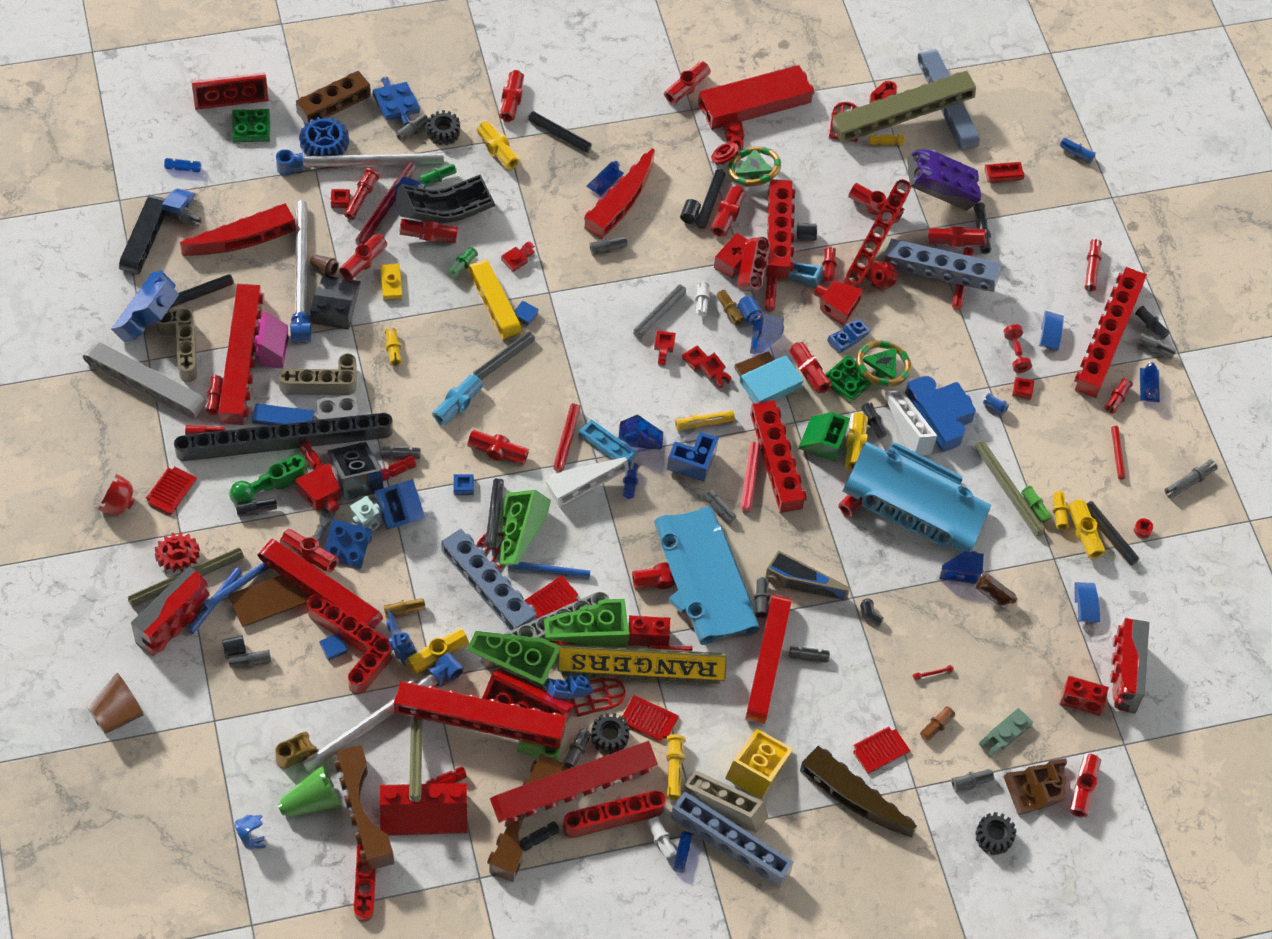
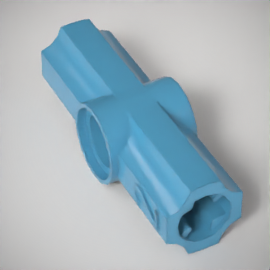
M470 374L457 388L453 387L449 390L445 400L432 412V416L437 423L446 425L458 412H464L467 409L471 399L483 388L480 378Z

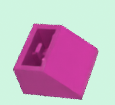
M263 312L262 319L258 320V331L260 332L259 335L255 336L256 358H259L260 366L283 368L289 339L288 325L268 312Z

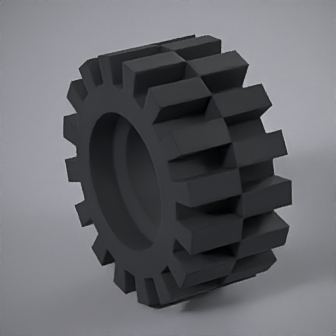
M442 110V113L436 111V115L432 113L431 118L429 117L427 122V135L429 139L433 140L435 144L439 142V145H442V143L449 145V142L453 144L454 139L457 141L458 136H460L459 117L456 118L455 113L451 115V111L445 113V110ZM446 125L449 126L450 129L439 130L437 127Z
M605 713V717L600 715L598 720H594V725L592 724V744H595L597 750L601 748V753L603 754L607 750L608 755L612 751L618 752L619 749L623 750L629 740L630 728L627 726L628 722L626 720L623 721L621 715L616 718V713H613L612 717H609V713ZM606 728H613L617 730L618 736L615 739H606L603 737L602 732Z
M994 812L993 816H991V813H988L986 817L983 816L976 829L975 835L977 836L975 839L976 842L980 841L978 844L980 848L982 846L985 847L983 851L987 852L989 849L991 850L990 854L994 855L995 851H997L999 855L1002 854V851L1005 853L1011 848L1017 831L1014 829V822L1010 823V817L1004 819L1005 814L1001 813L998 816V812ZM991 827L999 828L1003 831L1004 837L1000 840L993 839L989 836L988 829Z

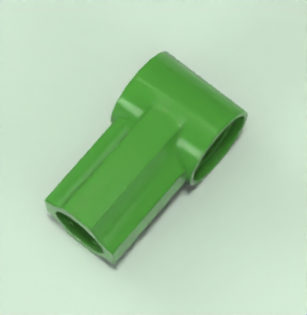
M519 741L517 752L539 759L542 754L559 761L560 749ZM552 751V752H554L555 754H553V755H548V754H546V752Z

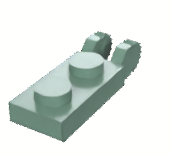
M1017 708L979 742V745L983 748L993 740L996 745L988 752L993 757L1033 725V721L1021 709Z

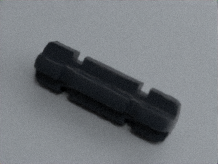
M555 821L547 824V827L543 826L529 834L530 837L522 838L519 841L521 848L527 851L532 848V845L536 846L550 838V835L554 836L559 833V826Z

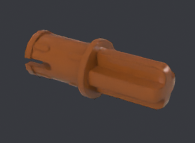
M946 706L936 717H932L931 722L920 732L921 738L930 741L939 731H943L944 726L955 717L953 709Z

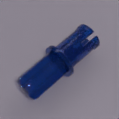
M628 462L629 470L625 471V477L622 480L624 484L623 497L627 500L635 497V489L638 484V464L635 462L633 469H631L632 462Z

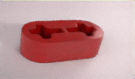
M893 81L883 82L870 94L869 104L873 101H879L880 97L882 100L888 96L896 95L897 84Z

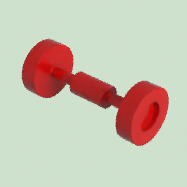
M1018 324L1009 325L1003 330V333L1007 340H1014L1012 344L1018 359L1012 363L1013 371L1016 373L1027 372L1032 368V363L1029 358H1022L1021 344L1017 340L1023 335L1022 326Z

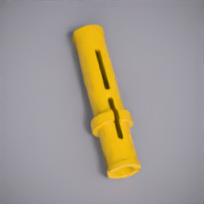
M733 410L698 416L693 414L692 417L675 419V427L677 431L692 428L698 430L699 427L735 422V414Z

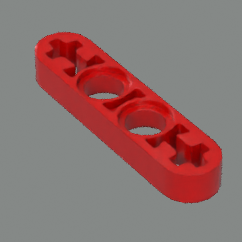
M360 844L357 845L354 915L357 920L366 922L374 915L376 869L372 870L369 874L360 872V868L363 865H367V863H362L360 850L363 849ZM363 885H368L371 891L363 895L359 892V888ZM362 901H366V909L368 910L364 915L360 911L362 910Z

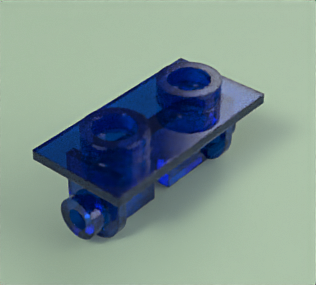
M616 160L611 161L586 187L602 196L624 174V172L619 170L620 163Z
M1149 362L1145 368H1140V401L1159 403V370H1157L1155 363Z

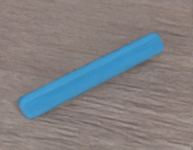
M896 442L890 448V450L896 451L898 454L959 485L963 480L962 476Z

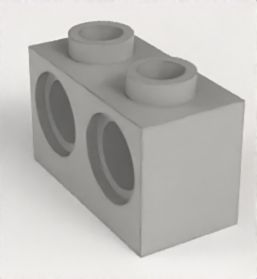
M346 395L316 400L318 420L358 416L356 396Z

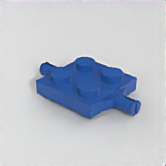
M383 77L381 82L384 87L373 89L372 95L385 121L401 119L405 126L410 121L408 116L420 113V106L407 82L391 84L388 77Z

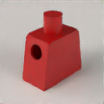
M833 281L828 289L818 285L814 295L821 298L819 309L844 326L860 303L863 290Z
M329 463L295 479L296 491L314 510L319 511L326 507L329 513H334L339 509L340 506L337 501L341 499V491Z

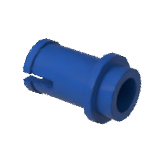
M990 393L986 395V400L984 399L983 401L984 405L996 410L997 414L1004 415L1009 408L1007 401H1001Z

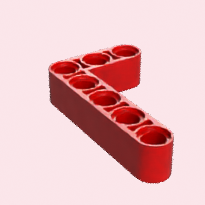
M320 595L309 597L307 600L309 618L334 635L339 634L342 640L364 653L348 674L349 690L354 694L364 693L393 658V650L390 648L389 639ZM353 628V630L347 631L346 629ZM363 639H370V641H367V642L362 641V640H363ZM382 649L387 650V652H379V651L382 650ZM370 664L375 665V666L372 667V668L366 667L367 665H370ZM355 680H362L359 683L353 682Z

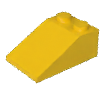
M756 729L733 760L725 779L762 800L793 749Z

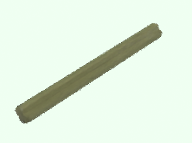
M984 440L977 442L975 449L1035 536L1042 535L1045 528Z
M237 547L192 568L201 576H204L243 559L244 555L240 547ZM183 572L127 597L131 607H134L159 596Z
M411 717L409 800L411 802H419L421 800L423 719Z

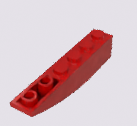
M653 148L648 153H644L640 161L636 165L633 164L629 172L619 179L614 188L611 187L607 195L603 199H599L595 207L585 214L584 229L603 239L625 217L641 194L650 175L655 155Z
M286 203L277 205L271 209L257 212L252 216L241 218L233 223L222 225L219 228L181 241L182 256L218 254L259 245L296 231L295 218Z

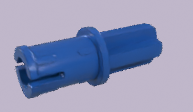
M1067 138L1062 139L1060 147L1074 154V157L1078 156L1089 163L1093 161L1096 152L1083 147L1081 143L1077 144Z

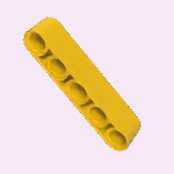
M486 259L468 265L471 279L500 337L506 339L521 334L522 329L519 320L489 261Z

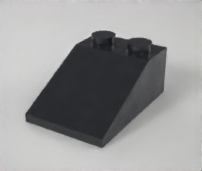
M323 275L313 296L310 308L311 324L349 329L361 281H348L344 278Z
M367 442L327 450L336 480L345 500L356 499L359 496L368 494L373 495L375 494L374 491L384 488L382 470Z

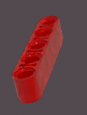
M653 790L568 812L563 819V832L569 838H576L658 817L664 812L666 797L661 791ZM656 801L659 802L660 805L654 806L651 804V802ZM638 807L640 810L633 811L630 808ZM617 812L619 815L611 816L609 813ZM595 817L598 819V821L593 822L590 821L589 818ZM571 822H574V823H576L578 826H576V827H571V826H569L568 824L571 823Z

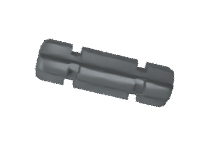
M383 446L381 454L383 458L393 456V458L405 459L413 456L414 459H420L421 449L419 447H412V449H409V447H393L392 449L390 446Z
M709 490L705 494L704 498L711 503V506L728 523H732L736 519V514L730 510L714 491Z
M790 646L789 657L796 659L800 657V659L811 661L819 659L820 662L827 663L830 658V651L822 649L818 651V649L807 647L799 649V646Z

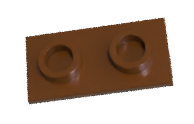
M985 571L982 572L975 586L976 590L1004 610L1007 609L1009 603L1014 604L1017 601L1014 592Z

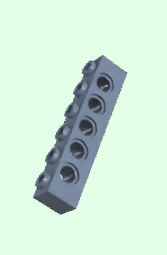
M892 238L886 250L884 263L888 262L895 267L894 270L990 292L995 291L1001 271V263Z
M459 529L441 541L442 553L510 631L536 620V611L533 606L528 605L524 601L520 591L514 590L510 580L506 576L501 575L493 561L490 562L487 559L484 550L474 544L470 534H466L462 529ZM511 609H518L519 611L514 612Z
M684 792L674 805L671 819L779 889L791 873L794 861L688 793Z

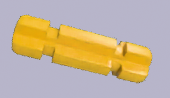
M871 134L869 136V144L894 145L896 143V145H904L905 136L903 134H897V136L894 134H880V136Z

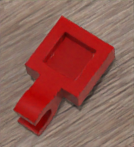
M528 241L520 250L514 247L501 255V261L514 272L528 263L527 257L535 253L532 249L535 246L531 241Z
M657 330L654 350L659 351L658 364L665 365L667 352L673 353L676 333Z

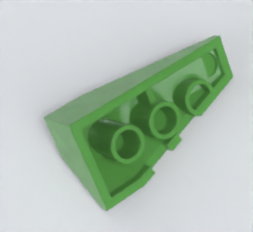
M537 490L506 494L501 517L504 518V526L501 527V533L504 534V541L501 543L500 565L502 566L518 565L546 520L551 500Z
M604 599L598 601L595 605L580 607V610L571 613L565 612L544 619L546 640L582 645L626 647L629 629L625 599Z
M475 631L467 651L544 687L561 646L539 637Z

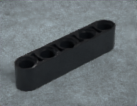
M153 195L147 197L120 258L119 270L135 274L141 273L166 216V210L162 208L165 198Z

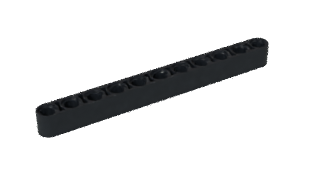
M375 413L182 435L174 440V449L178 460L192 461L297 449L304 443H309L311 447L384 439L390 437L393 433V419L388 413Z

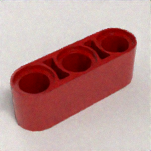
M766 237L750 238L745 243L737 283L742 291L758 290L762 287L770 249V243Z

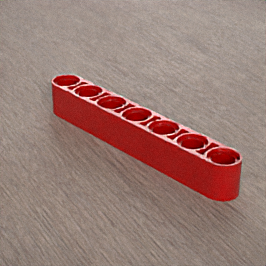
M900 179L893 186L847 271L844 284L856 288L860 287L907 200L911 190L910 183L907 180ZM874 233L879 234L881 237L875 236ZM866 248L872 249L873 252L867 251ZM858 263L864 264L865 267L859 266ZM849 278H854L857 282H853Z
M270 539L257 554L264 564L310 595H320L370 628L375 629L383 620V615L376 608L277 540Z
M772 595L745 717L747 721L766 724L792 603L791 598Z

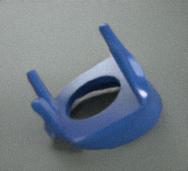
M246 815L235 821L237 834L249 851L254 848H266L265 844H258L265 839L264 836L254 839L251 836V831L263 825V822L260 820L263 817L262 815Z

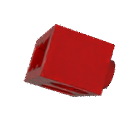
M1068 675L1063 687L1060 705L1100 716L1106 703L1109 687Z

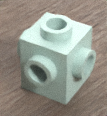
M367 496L350 506L353 515L352 520L355 525L374 530L383 523L381 519L382 510L377 503L373 504Z

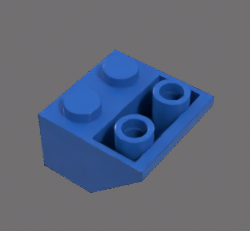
M413 479L374 491L379 507L382 510V517L387 530L425 518Z

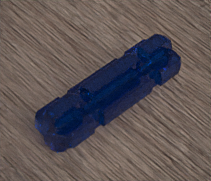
M165 158L164 168L171 170L175 168V170L189 172L192 170V172L199 173L201 171V162L193 161L192 163L191 160L175 159L174 161L173 158Z
M681 832L673 865L675 872L683 873L685 870L692 840L691 832Z

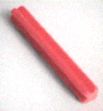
M759 442L750 443L741 503L742 511L750 512L752 509L761 447Z

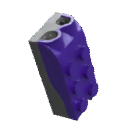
M916 150L907 156L910 187L966 211L982 200L981 190L977 184L979 174L975 168L932 150Z

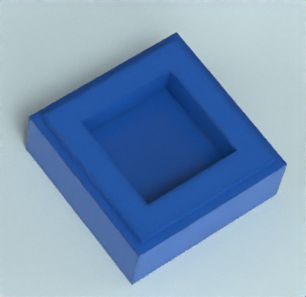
M522 300L514 312L520 322L529 326L539 313V309Z
M454 474L453 495H474V474Z
M339 634L319 641L328 661L347 653V649Z

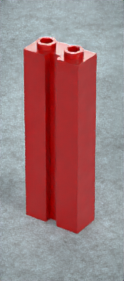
M800 65L699 91L698 105L702 113H705L706 120L711 130L723 127L724 122H743L812 103L814 87L812 84H809L806 72L802 71Z

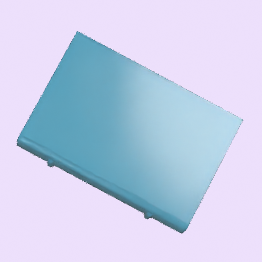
M786 355L740 376V384L754 403L778 400L803 388L802 382H804V379Z

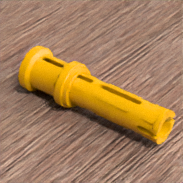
M675 734L667 737V742L669 743L668 753L666 754V759L669 761L667 798L670 800H678L681 797V767L685 759L683 744L686 742V738Z

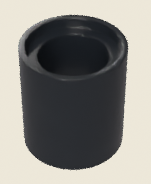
M687 199L681 211L680 219L687 224H694L701 204L695 199Z
M797 224V240L816 241L817 224Z
M243 635L222 639L225 658L246 654Z

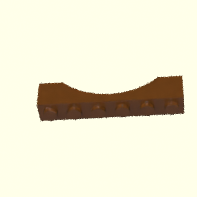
M362 745L337 751L338 760H334L336 772H341L342 775L339 778L341 790H346L347 793L344 796L346 807L352 810V813L349 814L352 827L356 826L358 831L354 832L357 845H362L363 850H360L362 863H367L369 871L393 865L394 855L388 834L378 829L369 820L360 803L361 789L368 775L367 761Z
M541 754L538 761L534 760L530 769L532 774L529 779H525L523 785L564 771L565 763ZM525 814L518 816L519 820L510 824L505 822L506 830L504 834H499L496 841L498 847L495 852L492 851L487 861L489 873L514 882L522 865L519 831L526 816Z

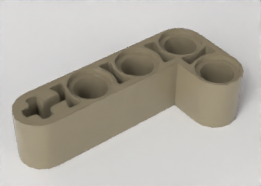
M186 308L169 309L161 321L157 322V329L162 335H176L177 363L180 379L184 382H192L197 377L193 313Z
M349 353L341 355L338 361V369H283L278 375L280 391L284 394L351 395L356 391V357Z

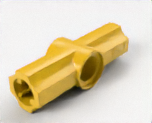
M484 121L477 127V133L486 143L490 155L496 156L506 169L512 170L516 168L517 164L520 163V159L511 149L507 137L504 134L500 135L491 122Z
M861 412L851 415L850 428L847 433L845 467L850 471L853 470L868 437L866 434L868 416Z
M1081 499L1075 500L1068 505V509L1077 529L1076 537L1082 542L1088 558H1099L1105 554V549L1096 529L1097 522L1091 517L1086 502Z
M460 628L443 638H435L430 641L429 646L406 659L409 668L417 675L433 666L444 654H453L469 645V640L466 633ZM435 650H441L442 652L436 653V652H434V651H435Z

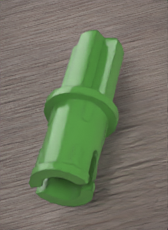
M1032 486L1025 487L1021 494L1042 522H1047L1051 515L1043 505V499L1039 498Z

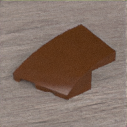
M119 673L112 677L88 706L89 712L96 724L101 727L104 735L144 716L141 707Z
M1066 758L1051 760L1047 764L1030 766L1023 771L1009 772L1003 776L1018 815L1037 811L1065 800L1066 790L1064 786L1066 784V776H1064L1067 765Z

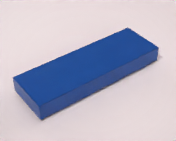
M255 403L252 424L269 426L313 421L315 412L314 410Z

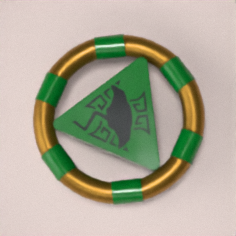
M766 147L746 148L740 151L735 156V159H732L728 164L730 178L735 183L748 187L770 182L781 169L779 155ZM759 153L770 156L774 160L773 170ZM748 156L747 159L742 163V165L738 168V170L735 173V166L740 159ZM739 176H749L751 180Z
M882 340L872 341L863 345L857 353L856 364L859 372L873 384L884 387L896 386L905 382L910 376L912 369L911 360L906 351L894 343ZM873 348L889 349L876 354L865 356L867 352ZM896 353L900 356L905 366L904 371L897 378H895ZM864 363L874 368L873 372L877 377L869 373Z

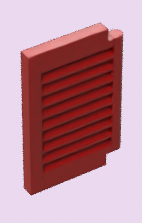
M175 466L173 469L167 467L145 498L149 500V505L171 515L196 482L197 477Z
M561 575L524 601L528 605L533 606L536 611V619L578 601V593Z
M633 695L622 717L628 722L627 726L661 742L663 738L667 739L679 715Z
M889 726L853 745L856 749L853 751V754L867 774L911 751L897 730H891Z

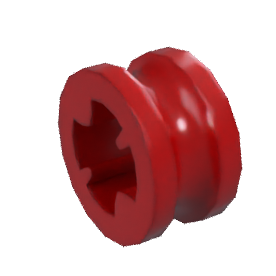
M1146 518L1139 519L1134 527L1135 535L1139 538H1148L1152 533L1153 523ZM1140 526H1143V528H1144V526H1145V527L1147 528V530H1146V531H1145V529L1141 530V529H1140Z

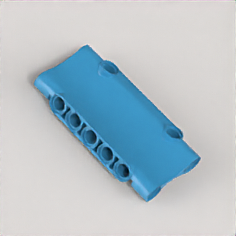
M867 441L842 492L856 499H859L860 496L863 497L862 503L864 507L939 546L946 547L953 543L952 548L966 555H969L991 508V504L973 496L972 491L967 487L961 486L923 467L894 450L884 451Z
M704 507L685 514L662 515L656 518L654 524L661 540V546L699 643L707 645L736 633H741L744 636L757 633L760 627L753 611L752 601L713 508ZM675 543L673 547L669 548L670 544ZM702 611L699 616H695L697 612Z

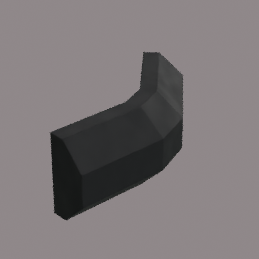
M481 174L447 188L437 190L402 184L397 189L395 206L401 217L437 223H450L495 207V202Z

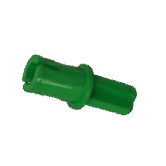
M454 164L440 169L434 168L433 171L420 175V181L423 187L437 181L442 182L443 178L455 174L457 169Z
M469 247L462 256H458L456 262L448 269V275L456 278L464 269H467L473 259L478 256L476 249Z

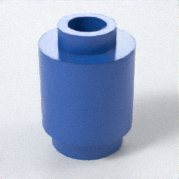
M745 296L739 300L737 308L747 323L755 325L763 319V312L754 297Z

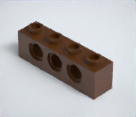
M359 70L350 73L346 77L296 100L297 114L305 123H310L311 119L316 121L318 117L320 119H324L325 116L328 118L371 97L370 84Z

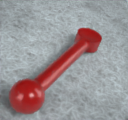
M948 665L943 669L925 673L918 672L912 676L914 680H919L921 677L939 673H952L954 667Z

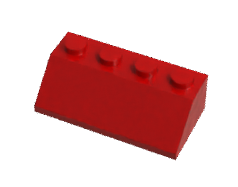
M265 72L191 81L195 110L269 101Z
M502 668L492 673L482 699H494L509 705L517 704L523 708H536L542 712L559 713L566 717V724L574 707L573 703L565 699L552 698L547 690Z
M467 783L421 784V800L419 802H411L409 800V784L380 785V830L388 834V836L467 834Z

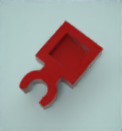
M742 121L724 122L723 129L726 141L736 143L740 146V150H743L745 135Z
M715 352L699 362L698 366L709 380L713 377L716 379V385L720 389L724 385L721 379L726 380L728 384L731 382V376L723 372L726 366Z

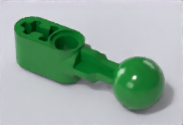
M293 455L273 464L267 473L261 475L258 480L252 483L247 481L235 482L229 490L230 500L235 505L252 502L255 494L260 491H269L273 488L284 489L295 484V479L308 473L304 458L300 455Z

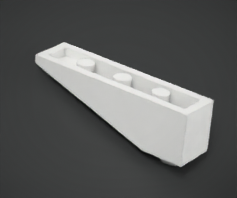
M903 390L885 391L884 395L907 448L921 456L931 455L937 438L935 432Z
M624 457L555 473L546 480L548 491L560 508L629 470L628 461Z

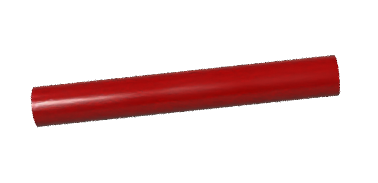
M1112 426L1111 433L1118 479H1125L1119 427Z

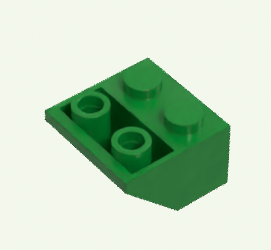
M834 412L811 416L798 449L836 462L848 432L851 418Z

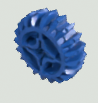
M326 116L324 119L318 117L316 121L311 119L310 123H305L304 127L301 128L299 135L300 147L307 156L343 155L349 145V132L345 125L340 123V120L335 121L333 117L330 120Z

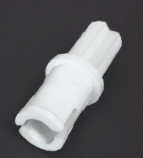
M706 281L698 282L697 295L695 296V301L697 302L696 314L702 317L706 315L707 306L710 301L708 295L709 283Z
M654 817L647 822V826L654 836V843L658 844L665 858L670 859L674 857L676 851L669 839L670 834L665 831L660 818Z

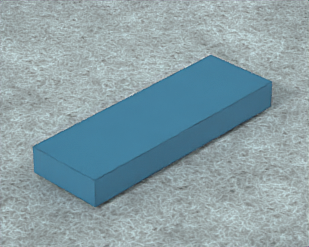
M592 419L578 433L581 438L612 460L626 457L629 464L637 456L635 450Z

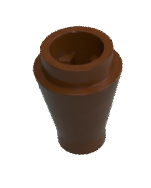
M313 254L310 258V264L327 276L335 275L339 269V262L335 258Z

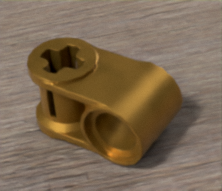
M301 732L276 746L275 757L279 767L290 768L318 751L317 747L313 746L309 740L310 735L308 732ZM284 753L290 754V755L287 756V757L281 756V754H284Z

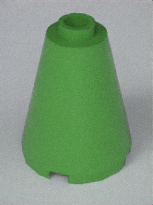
M322 766L280 798L281 803L278 804V807L283 816L287 815L288 818L336 808L341 805L338 794H335L334 785L329 774Z

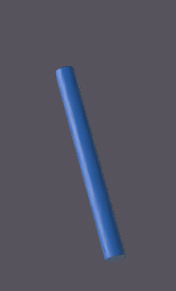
M519 562L518 565L509 566V569L590 578L591 570Z
M261 563L205 601L203 607L206 610L210 609L270 567Z
M235 568L214 595L235 582L242 574V571L239 568ZM216 605L208 610L203 608L187 628V631L190 634H194Z

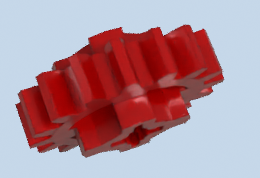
M182 532L178 536L171 533L169 538L163 536L164 541H158V546L154 548L158 566H164L165 571L171 568L172 573H175L176 569L183 572L184 567H191L190 564H196V558H200V548L196 538L191 539L190 534L183 536Z

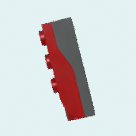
M190 566L131 622L135 643L153 657L158 652H162L172 638H176L187 624L195 620L196 615L202 609L203 602L210 596L206 589L208 583L204 577Z
M1125 618L1122 625H1118L1117 635L1113 637L1112 646L1116 648L1111 658V665H1114V671H1111L1110 683H1113L1114 707L1118 710L1136 714L1145 695L1150 622Z

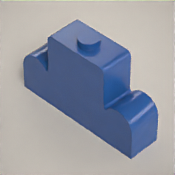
M162 270L151 273L111 330L123 342L138 338L144 332L146 325L161 321L179 296V293L174 289L176 284Z
M922 376L909 381L905 394L937 435L936 443L941 451L944 453L960 446L965 434L964 425L973 422L976 412L970 396L966 395L958 382L936 389V381L930 376Z

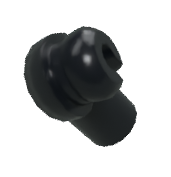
M870 598L862 600L860 608L863 618L880 626L884 617L875 613L873 600Z

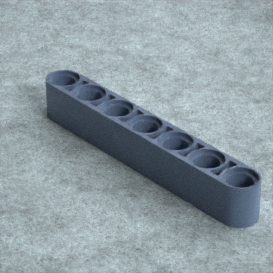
M937 49L918 53V64L928 84L940 78L950 76ZM963 102L940 109L960 150L979 146L978 132Z

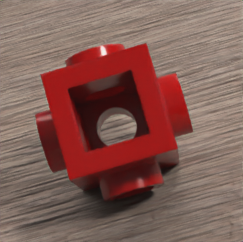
M874 261L865 278L873 282L871 285L878 290L889 289L897 282L896 277L899 273L888 262Z

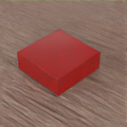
M331 189V208H347L350 204V189Z
M698 345L682 354V359L693 371L700 368L698 366L699 362L708 357Z
M1015 377L1012 396L1031 400L1034 380Z

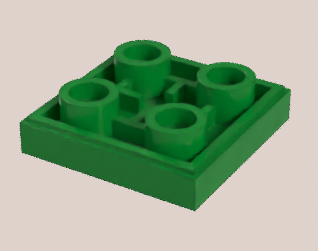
M270 109L232 110L233 143L270 142Z
M849 355L825 374L832 384L830 388L850 404L873 384L861 375L856 361Z

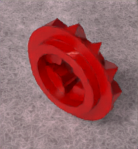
M736 143L720 145L711 155L713 163L716 165L730 163L739 154V147Z

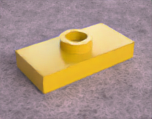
M400 264L381 265L383 300L402 299Z

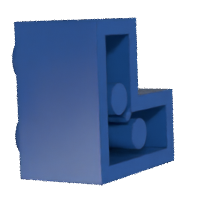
M700 432L694 447L675 441L668 456L667 470L705 482L717 451L719 438Z

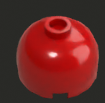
M118 474L114 477L117 479V482H111L101 502L102 504L105 503L104 507L99 506L98 508L99 511L108 515H120L126 508L130 510L135 501V498L132 497L134 492L132 484L129 480Z

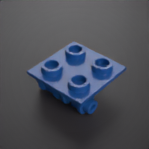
M333 519L325 550L338 557V563L362 569L368 544L372 540V529Z
M388 611L389 619L386 620L388 631L392 635V638H389L390 648L394 650L396 659H400L403 666H406L405 660L418 651L409 634L401 633V629L391 611Z

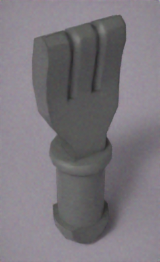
M323 509L321 512L320 524L317 525V529L312 536L318 543L321 541L322 535L327 529L326 527L333 520L335 512L329 513L326 509Z

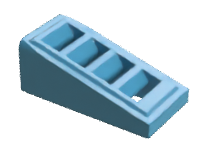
M794 262L793 268L795 270L794 272L789 271L788 277L792 281L817 288L824 279V271L822 266Z

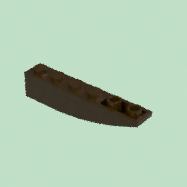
M818 745L802 761L800 772L849 810L891 831L911 838L915 834L917 825L912 818L898 811L896 805L882 798V795L876 789H871L860 776L854 775L849 771V768L843 762H838L827 749H823Z

